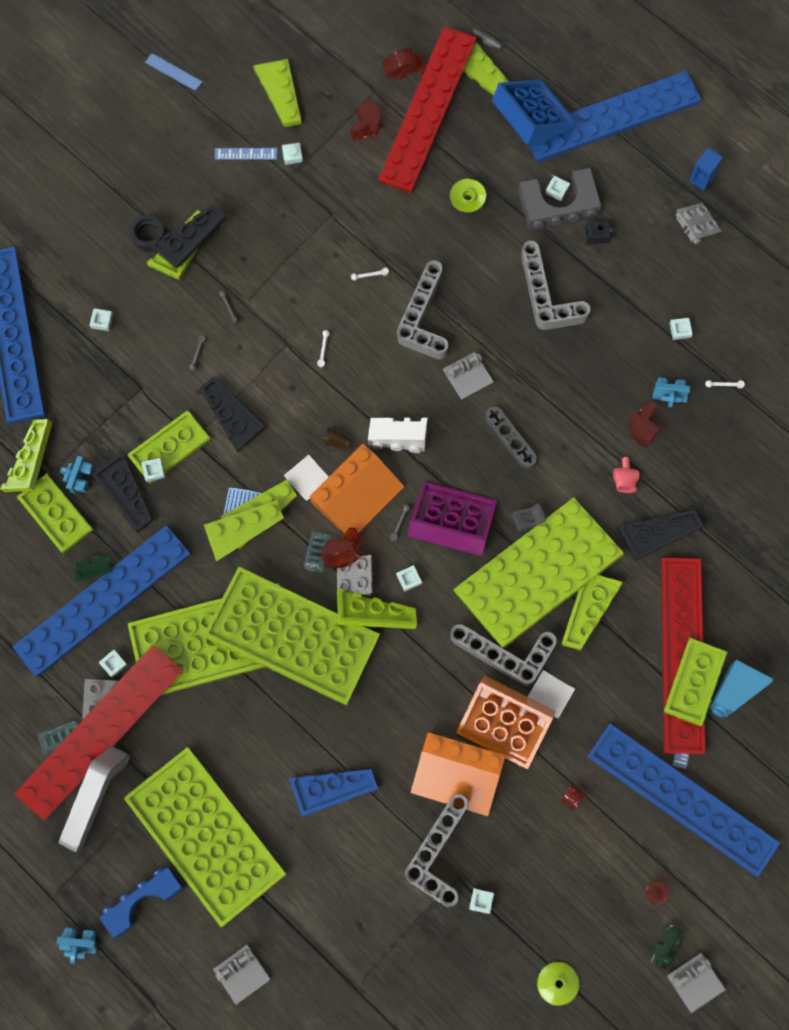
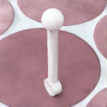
M383 268L381 271L358 275L354 273L351 275V279L356 281L358 278L381 274L387 276L389 270Z
M324 330L322 333L324 338L321 357L317 362L319 367L325 366L324 355L327 337L330 335L328 330Z
M708 380L705 385L707 387L737 386L741 389L745 386V383L742 380L738 381V383L712 382Z

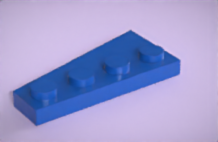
M371 769L289 778L302 817L378 789Z

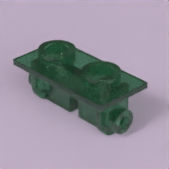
M106 554L92 557L93 564H90L88 559L75 561V564H71L72 570L75 572V581L87 580L93 576L107 575L109 572H113V560L111 561L110 555L106 556Z
M671 924L668 927L665 926L659 938L660 941L665 943L664 947L657 943L650 955L652 957L650 961L656 965L659 963V966L664 970L672 964L674 960L673 953L677 947L679 948L684 940V932L680 928L675 931L676 927Z

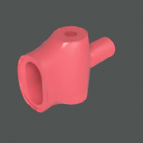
M623 457L622 468H615L613 472L617 491L633 493L637 490L639 471L630 469V458Z

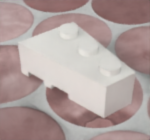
M371 418L368 445L375 449L388 447L394 451L406 449L412 453L425 452L427 418H421V421H411V418H404V422L394 421V418Z

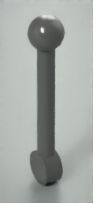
M221 290L219 293L220 297H223L234 324L238 323L227 300L226 291Z
M199 336L198 338L199 345L193 363L189 366L191 371H195L197 368L196 363L202 344L206 342L205 336Z
M407 504L403 506L404 511L394 533L390 535L391 541H397L399 529L406 513L410 511V506Z

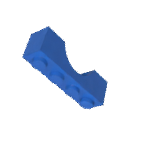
M160 868L154 873L155 877L150 881L146 879L138 884V890L132 894L130 892L126 893L120 898L121 902L116 906L112 904L102 911L104 915L100 919L112 938H118L134 926L133 912L136 905L142 899L148 896H158L168 901L184 889L171 868Z

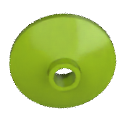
M463 179L453 185L450 191V200L457 210L470 213L479 210L484 205L486 191L478 181Z
M562 962L550 963L541 970L538 976V990L543 999L548 1003L558 1006L565 1005L576 997L579 990V979L574 969ZM557 980H561L563 982V986L561 988H557L555 986V982Z

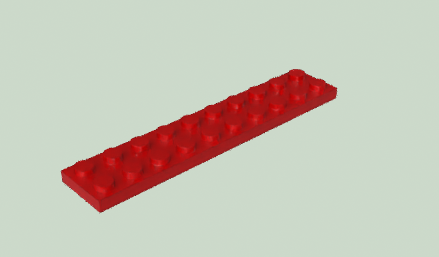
M443 27L378 180L380 183L409 193L413 192L477 42V37Z
M661 559L663 711L688 639L692 638L703 642L701 559ZM663 712L664 754L704 755L705 719L703 725L698 726Z
M153 644L21 785L14 795L45 821L83 780L91 762L109 747H113L183 670Z

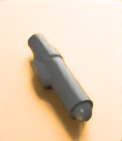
M478 29L473 30V34L483 40L485 45L499 50L503 47L493 37Z

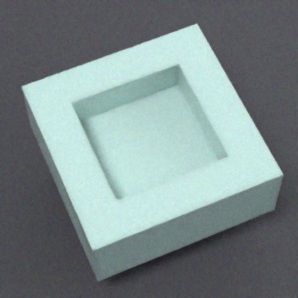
M299 143L282 145L285 165L303 162Z
M554 176L545 194L562 201L570 187V183Z
M93 309L90 327L92 329L109 331L113 316L112 311Z
M689 318L670 321L673 340L692 337Z
M160 458L141 462L146 482L165 478Z
M414 565L396 573L404 592L422 584Z
M115 650L111 651L99 662L112 678L127 666Z
M473 889L469 909L490 914L494 893Z

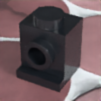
M587 220L585 226L587 245L609 243L610 237L613 236V226L609 225L608 220Z

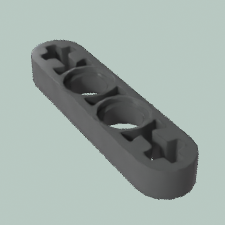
M490 407L486 412L487 423L521 467L525 469L533 468L537 460L533 450L502 410L498 407ZM491 413L498 414L497 419L500 422L498 426H495L497 425V420L495 418H490ZM507 426L511 432L504 435L500 432V428ZM519 441L522 447L520 449H513L511 443ZM524 449H526V451L524 452L525 456L527 458L532 457L531 463H529L528 461L524 462L525 457L522 454Z

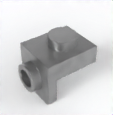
M535 504L531 508L512 513L518 531L533 529L546 521L540 504Z

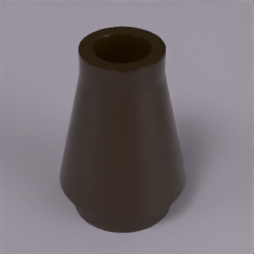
M327 428L322 442L326 443L327 446L348 450L352 439L334 428Z

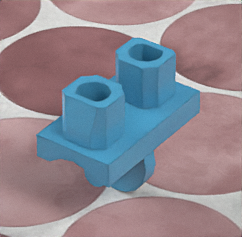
M658 378L653 391V399L668 401V407H672L673 402H687L690 386H686L685 380H677L675 384H668L666 378Z
M77 456L75 464L69 463L67 468H61L60 473L64 475L63 481L68 482L66 488L70 490V493L76 494V491L86 492L88 482L81 478L83 474L91 476L94 466L86 462L83 457Z
M65 928L62 937L57 938L56 943L59 944V950L65 951L64 957H71V964H76L78 958L85 959L86 953L96 954V934L94 931L85 930L82 939H75L77 931L72 928Z

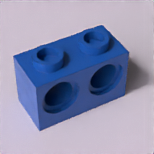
M707 148L696 162L689 182L704 191L716 176L723 157L718 152Z

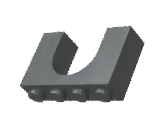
M587 168L572 172L571 183L576 199L569 206L562 208L553 207L545 202L537 179L520 182L519 195L528 228L541 229L547 225L556 226L562 222H575L581 218H593L599 215L601 204L591 169Z

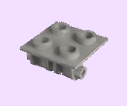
M703 203L677 209L676 220L680 223L682 229L685 230V233L688 234L692 243L698 244L701 242L700 238L722 232Z
M473 352L443 369L461 400L494 383L480 361L482 358L479 353Z
M372 555L337 560V590L342 588L345 589L344 592L352 594L357 592L365 597H370L371 593H373Z
M85 679L82 719L88 715L118 681Z
M248 945L213 969L216 973V978L223 984L235 1004L241 1002L270 980Z
M702 953L667 976L690 1013L725 991V988L711 969L710 962L704 958Z

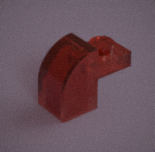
M412 48L399 49L391 53L382 62L386 76L399 80L408 72L422 74L426 69L422 56L414 54Z
M370 99L356 108L357 118L360 122L350 127V136L354 142L365 138L368 133L374 138L380 131V111Z
M650 401L648 405L644 404L639 413L634 411L629 421L630 435L645 448L648 447L660 428L648 420L657 407V404L653 401Z
M349 527L341 541H327L320 553L326 567L344 568L359 559L361 555L358 548L362 540L356 528Z

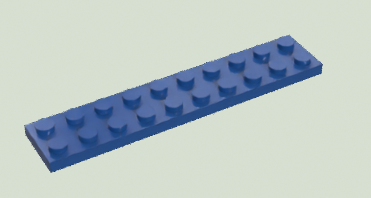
M684 71L571 112V116L578 123L576 127L542 144L529 146L537 163L700 104L701 98L688 72Z
M15 247L0 250V385L8 424L45 416Z
M166 525L15 644L13 649L34 676L38 678L191 556V554Z
M611 724L608 725L587 756V758L755 877H759L780 844L773 837Z

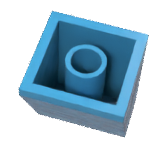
M736 660L728 667L710 702L709 709L720 718L723 716L727 717L768 686L773 679Z

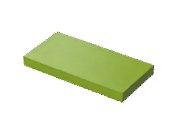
M187 410L127 455L143 476L144 472L141 462L160 458L165 474L211 439Z
M47 473L36 481L34 491H23L17 496L19 501L63 554L94 531Z
M689 638L663 712L702 726L727 651Z

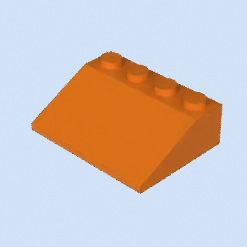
M362 444L309 497L311 503L352 541L405 487L368 447Z
M484 676L456 733L492 752L505 755L506 759L528 769L556 711Z
M428 732L411 793L448 804L454 795L461 794L468 800L466 810L488 817L505 755ZM458 797L454 800L453 805L462 809L465 802L462 798Z

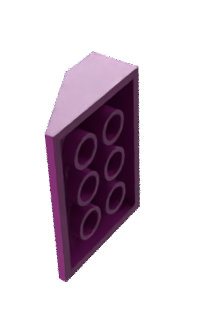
M424 481L410 520L408 536L482 556L497 500Z

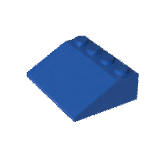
M541 79L503 82L497 85L492 102L527 145L542 144L576 127L578 124Z

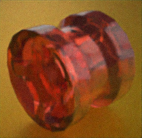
M572 785L561 799V802L570 805V809L574 811L585 794L579 793L576 787Z
M660 882L651 883L646 888V898L655 904L662 903L668 897V889Z

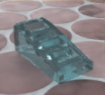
M311 533L303 566L304 569L323 573L331 535ZM315 538L325 539V543L316 542L314 540ZM313 545L321 546L324 548L323 550L313 548ZM312 552L322 554V556L320 557L311 554ZM310 559L320 560V564L310 562Z
M76 721L38 734V740L44 756L52 753L63 741L61 732L64 731L67 737L70 734L68 729L72 728L74 730L77 726ZM54 735H57V738L59 740V743L57 744L55 743V740L53 738ZM49 738L51 746H47L45 739Z

